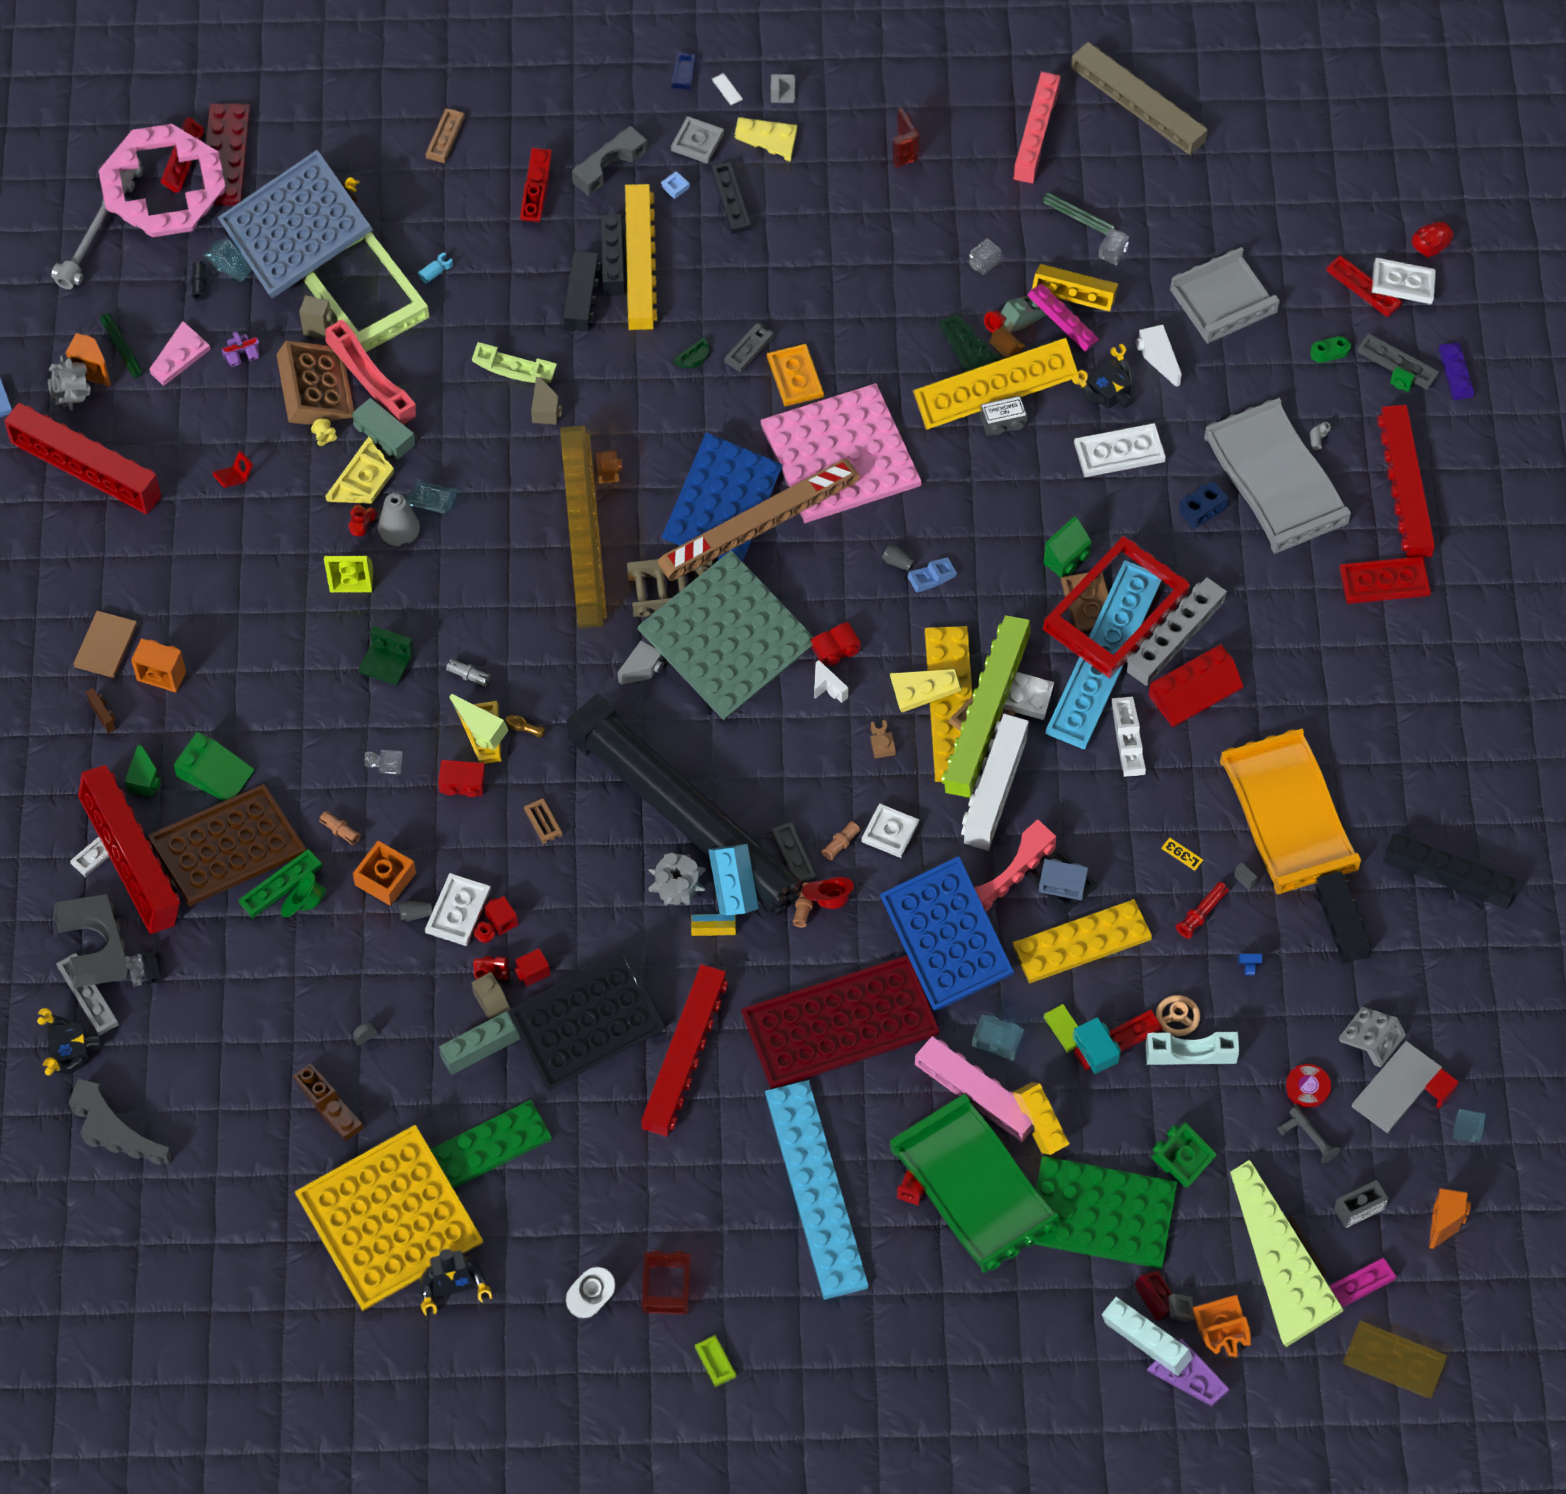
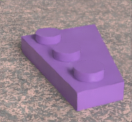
M1182 1338L1178 1342L1189 1349L1193 1359L1179 1376L1175 1375L1158 1361H1155L1147 1368L1148 1372L1210 1406H1214L1229 1392V1388Z

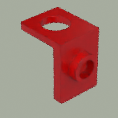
M240 451L232 467L214 471L213 476L224 488L246 483L253 463ZM241 460H243L246 464L245 471L241 469Z
M907 1170L902 1185L898 1186L897 1199L919 1206L924 1189L912 1173Z

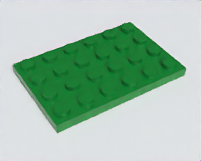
M1042 1156L1036 1191L1054 1213L1057 1212L1059 1215V1226L1053 1233L1040 1237L1035 1245L1162 1269L1177 1182Z

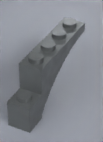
M82 1079L77 1080L69 1100V1105L75 1115L86 1117L80 1133L87 1145L92 1147L103 1146L114 1153H119V1151L125 1152L136 1159L140 1157L147 1158L155 1164L170 1163L172 1155L169 1147L154 1143L140 1136L117 1118L103 1099L100 1084Z

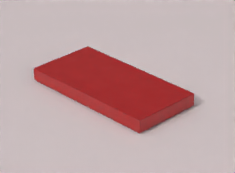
M1423 556L1340 564L1339 567L1346 604L1425 597L1431 594Z

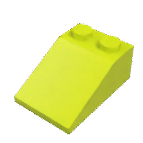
M324 556L330 592H372L373 566L372 560L368 556Z

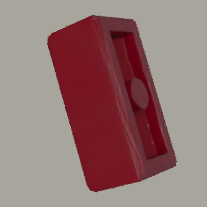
M1157 1270L1141 1275L1134 1285L1155 1320L1160 1321L1170 1316L1169 1296L1172 1295V1292L1160 1272Z

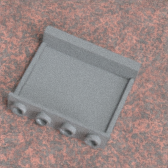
M1242 247L1237 250H1231L1219 258H1213L1201 266L1197 265L1191 270L1179 273L1172 278L1171 292L1207 344L1278 311L1279 299L1276 295L1270 297L1243 259Z

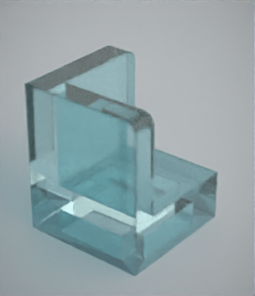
M1458 1109L1453 1138L1480 1143L1486 1114Z

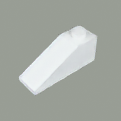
M1159 325L1139 330V337L1136 339L1138 350H1141L1144 358L1172 384L1180 386L1181 372L1164 326Z

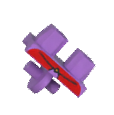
M237 331L232 332L234 338L227 340L228 347L222 348V356L224 359H227L231 367L241 364L239 354L245 352L249 361L259 359V341L257 337L248 340L246 334L239 336Z

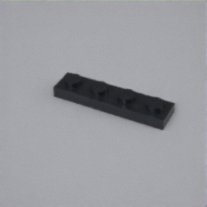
M731 162L711 166L731 234L751 230V223Z

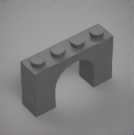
M107 894L55 902L53 915L58 933L90 929L100 933L107 942L105 948L97 953L70 957L69 973L73 987L77 988L126 979L127 971L131 968L129 957L124 955V939L119 937V922L114 920L113 917L115 915L114 904L109 902Z

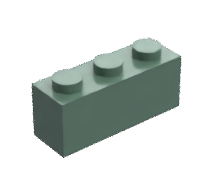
M371 398L352 413L354 427L359 432L363 431L367 434L374 444L378 443L387 455H392L398 460L415 445L414 433Z

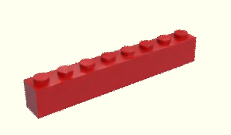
M1407 405L1384 406L1381 409V414L1377 416L1378 427L1382 428L1381 444L1385 445L1386 449L1384 450V460L1389 464L1387 475L1388 479L1392 480L1391 496L1396 500L1394 512L1395 515L1399 516L1398 532L1402 533L1403 536L1401 548L1402 551L1406 552L1407 558L1432 557L1435 545Z
M700 964L641 1120L642 1129L667 1137L670 1129H675L678 1117H675L676 1113L683 1108L685 1102L684 1092L685 1090L689 1091L692 1083L691 1073L698 1068L700 1058L697 1057L700 1051H704L707 1043L706 1033L707 1031L711 1032L714 1025L712 1017L714 1012H719L722 1000H719L721 993L725 994L728 988L729 981L726 980L725 971Z

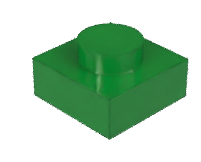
M1396 366L1392 373L1390 384L1398 389L1409 392L1415 375Z

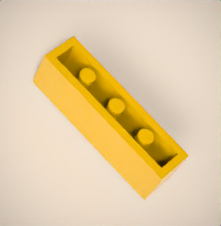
M1043 264L1039 265L1032 286L1033 289L1042 283L1056 298L1109 312L1115 302L1118 288L1117 283Z

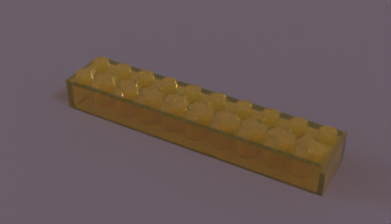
M585 425L560 427L578 628L603 626V618H607L590 433H586Z

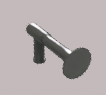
M1297 1106L1289 1112L1293 1118L1277 1127L1279 1133L1284 1135L1299 1124L1321 1150V1163L1323 1164L1334 1159L1340 1152V1147L1333 1148L1322 1139Z

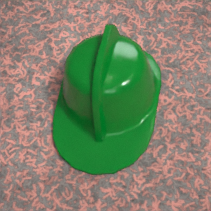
M308 872L305 874L296 888L286 898L281 908V915L283 917H289L297 910L308 911L314 909L320 903L326 893V889L315 881L314 873Z

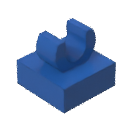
M1239 954L1237 956V964L1245 965V975H1254L1255 965L1262 963V954Z

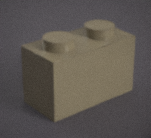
M305 295L299 311L303 335L326 340L325 329L335 323L332 321L333 310L330 309L329 300Z

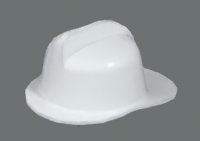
M594 1267L585 1271L574 1282L566 1296L567 1307L573 1315L580 1318L591 1317L610 1299L615 1288L614 1278L611 1273L604 1268Z

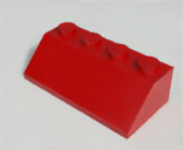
M1222 644L1150 683L1148 696L1173 728L1243 689L1244 686L1234 660Z

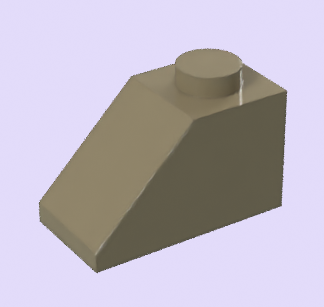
M536 377L531 409L532 423L557 425L558 417L562 416V405H559L558 395L540 377Z
M491 972L471 982L473 994L489 1020L510 1009L502 989Z

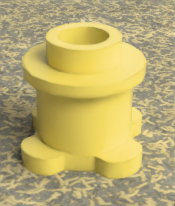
M317 419L311 427V431L316 434V438L319 440L317 442L319 446L337 439L336 430L330 427L331 423L328 419Z

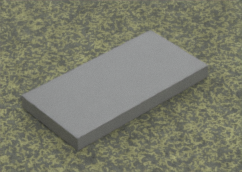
M1405 1041L1352 1103L1351 1107L1388 1134L1424 1092L1426 1084L1442 1067Z

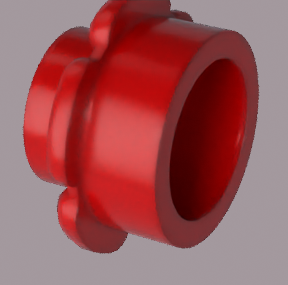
M481 922L474 929V936L480 942L488 943L495 937V927L491 923Z

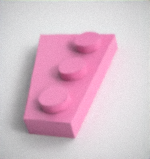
M182 321L151 366L150 373L164 386L210 351V345Z

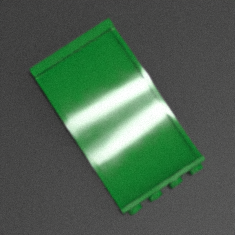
M966 1094L958 1097L890 1140L891 1152L895 1157L898 1156L912 1173L955 1236L981 1267L983 1273L988 1270L993 1271L997 1269L1001 1262L1007 1258H1014L1021 1249L1026 1246H1033L1040 1237L1045 1234L1049 1235L1058 1228L1059 1215L1057 1212L1054 1213L1033 1188L1000 1139L971 1105Z

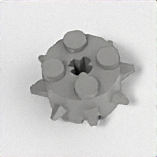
M60 356V363L50 366L49 371H52V379H48V387L51 399H56L55 404H62L63 409H66L68 405L70 410L73 411V403H82L85 396L90 395V386L86 383L85 364L71 362L70 358L65 362L63 356Z
M665 854L656 868H649V872L655 876V882L648 890L649 892H658L660 898L664 900V905H679L680 902L690 905V900L695 897L698 891H705V888L699 884V877L706 870L704 867H698L689 854Z

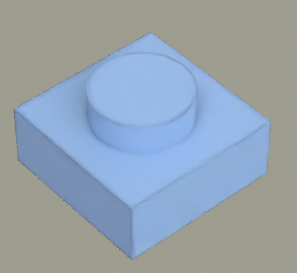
M675 172L661 182V187L676 199L690 188V183L679 173Z

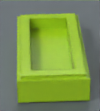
M1062 1004L1045 1013L1044 1019L1068 1053L1077 1048L1078 1046L1073 1039L1074 1028L1078 1027L1065 1006Z
M716 1335L695 1344V1349L715 1387L736 1378V1373Z

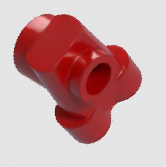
M355 505L350 512V533L354 536H364L367 533L368 523L374 521L377 511L374 508L364 509L361 505Z
M484 956L483 958L474 959L473 967L476 979L490 972L498 980L509 979L510 969L508 968L507 957L497 956L492 958L491 956Z

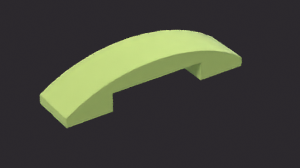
M479 342L472 357L474 363L491 372L533 383L536 382V377H540L545 383H551L557 366L556 363L538 358L536 362L499 353L497 352V347Z

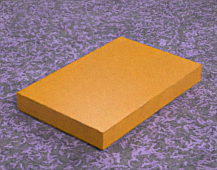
M806 344L767 353V359L784 407L824 397L822 386Z

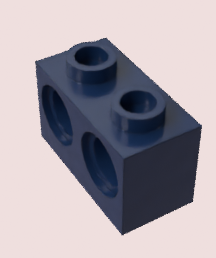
M1212 481L1201 485L1193 494L1185 495L1180 501L1179 513L1193 529H1196L1226 510L1229 497Z

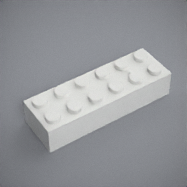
M1003 714L1001 721H997L994 729V739L990 740L988 746V757H985L983 760L982 774L977 777L975 794L971 795L969 811L965 812L961 835H964V844L989 851L1026 744L1029 721Z

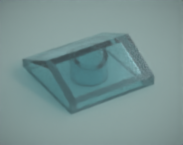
M418 480L406 501L410 506L446 514L452 509L458 489Z

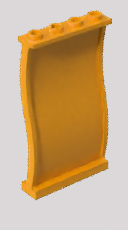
M1303 729L1288 730L1282 735H1271L1264 740L1258 742L1251 741L1244 746L1238 748L1231 747L1222 752L1220 764L1224 766L1234 786L1253 839L1274 883L1277 895L1314 884L1317 877L1341 871L1344 875L1359 870L1361 859L1359 854L1355 853L1341 825L1321 770L1304 737Z

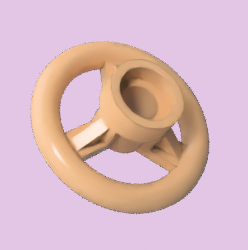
M1173 995L1160 1002L1156 1010V1018L1162 1025V1030L1166 1033H1171L1173 1036H1185L1192 1033L1199 1025L1200 1011L1196 1003L1190 998L1182 995ZM1174 1002L1171 1005L1170 1014L1163 1017L1164 1008ZM1187 1005H1188V1006L1192 1009V1011H1193V1014H1194L1193 1021L1187 1017V1014H1188V1007H1187ZM1173 1021L1182 1022L1187 1028L1178 1030L1169 1027L1167 1024Z

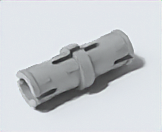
M453 658L449 660L451 664H447L446 670L448 672L450 671L463 677L465 681L471 680L483 687L487 686L486 682L489 683L490 674L475 669L474 665H466Z

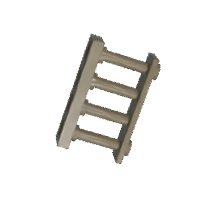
M659 559L627 563L628 580H635L638 602L632 603L633 617L652 615L672 599L667 597L666 575L657 564ZM712 560L687 574L698 573L700 576L712 566ZM686 574L678 578L679 591H682L687 586ZM644 579H657L659 600H646Z

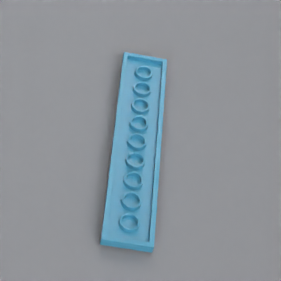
M1124 560L1089 638L1114 655L1143 624L1162 580L1147 569ZM1079 657L1045 734L1085 750L1123 665L1109 679Z
M809 1080L766 1090L765 1096L823 1299L868 1289V1282Z

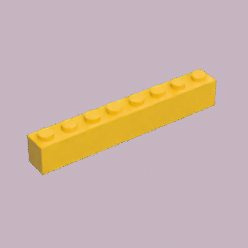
M649 184L625 185L629 330L653 329V321H657V309H653V304H657L656 292H652V287H656V275H652V271H656L655 258H651V254H655V242H651V237H655V225H651V221H654V209H650V204H654V192H650Z

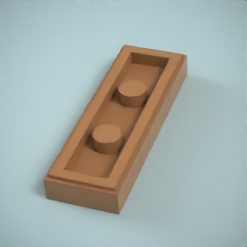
M445 109L426 152L427 159L442 163L446 162L465 118L464 113Z

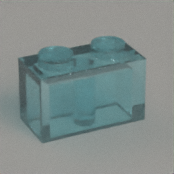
M982 1014L973 1035L972 1046L1014 1061L1023 1040L1024 1029L1018 1024L1000 1021L993 1015L986 1016Z

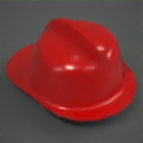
M835 877L804 885L802 894L810 900L818 901L819 905L823 908L837 909L848 902L849 894L853 891L854 884L848 878Z

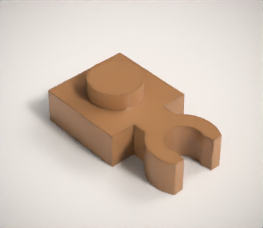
M882 720V728L880 729L875 727L874 722H871V732L873 735L870 736L874 759L896 755L892 732L886 733L887 722Z

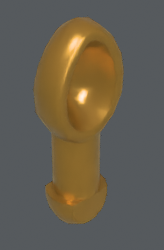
M510 715L506 717L505 722L512 730L525 731L538 738L545 735L543 727L528 724L521 716Z

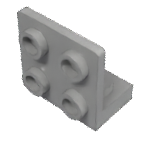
M1362 1007L1340 1035L1339 1040L1342 1043L1366 1050L1373 1064L1382 1067L1406 1034L1397 1017Z

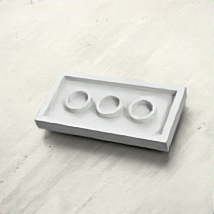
M1155 423L1074 439V445L1084 477L1165 462L1166 458Z

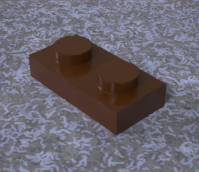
M94 688L85 691L89 704L107 733L115 731L114 721H116V718L111 709L107 710L105 708L106 702L102 694H97Z

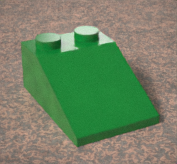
M196 732L174 764L177 778L223 801L239 795L255 772L251 766L225 747L199 732Z

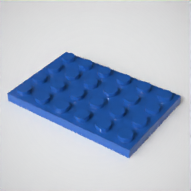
M705 433L661 538L681 546L769 499L783 464ZM752 539L730 550L742 562ZM728 552L722 554L721 556H719V557H717V558H715V559H713V560H715V561L720 560V559H721L723 556H725Z
M959 856L879 894L934 1012L1015 974Z

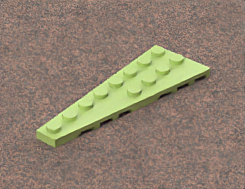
M1248 1160L1230 1173L1283 1344L1287 1347L1344 1310L1254 1165Z

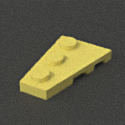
M738 118L735 138L752 146L765 148L773 155L779 154L784 156L785 160L791 162L797 125Z
M955 669L890 674L899 709L902 713L962 691Z

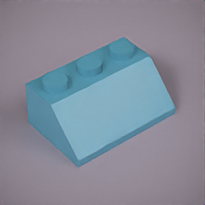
M748 844L708 849L720 914L726 916L744 914L759 909Z

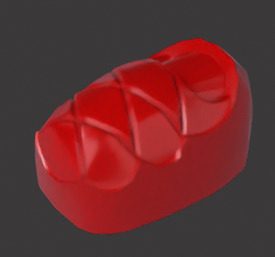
M1444 221L1433 222L1418 229L1412 236L1411 243L1418 252L1428 258L1438 254L1451 244L1453 231Z

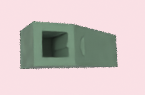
M1028 296L1007 301L1001 312L1007 318L1004 326L1009 332L1025 329L1047 315Z

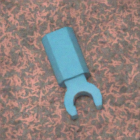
M441 253L437 261L431 262L419 271L418 275L427 284L441 274L443 270L450 269L453 266V260L450 259L447 262H443L446 259V254Z

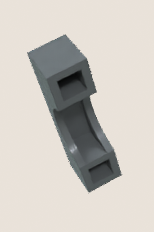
M631 126L626 130H622L617 137L606 142L596 153H592L586 161L575 166L572 171L573 183L590 197L604 186L603 169L614 161L635 162L647 152V139Z

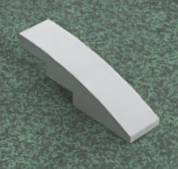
M1133 697L1112 698L1113 716L1124 777L1145 775L1146 768L1142 754L1140 726Z

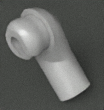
M1322 422L1311 430L1312 450H1320L1322 448L1321 439L1331 430V425L1328 422Z

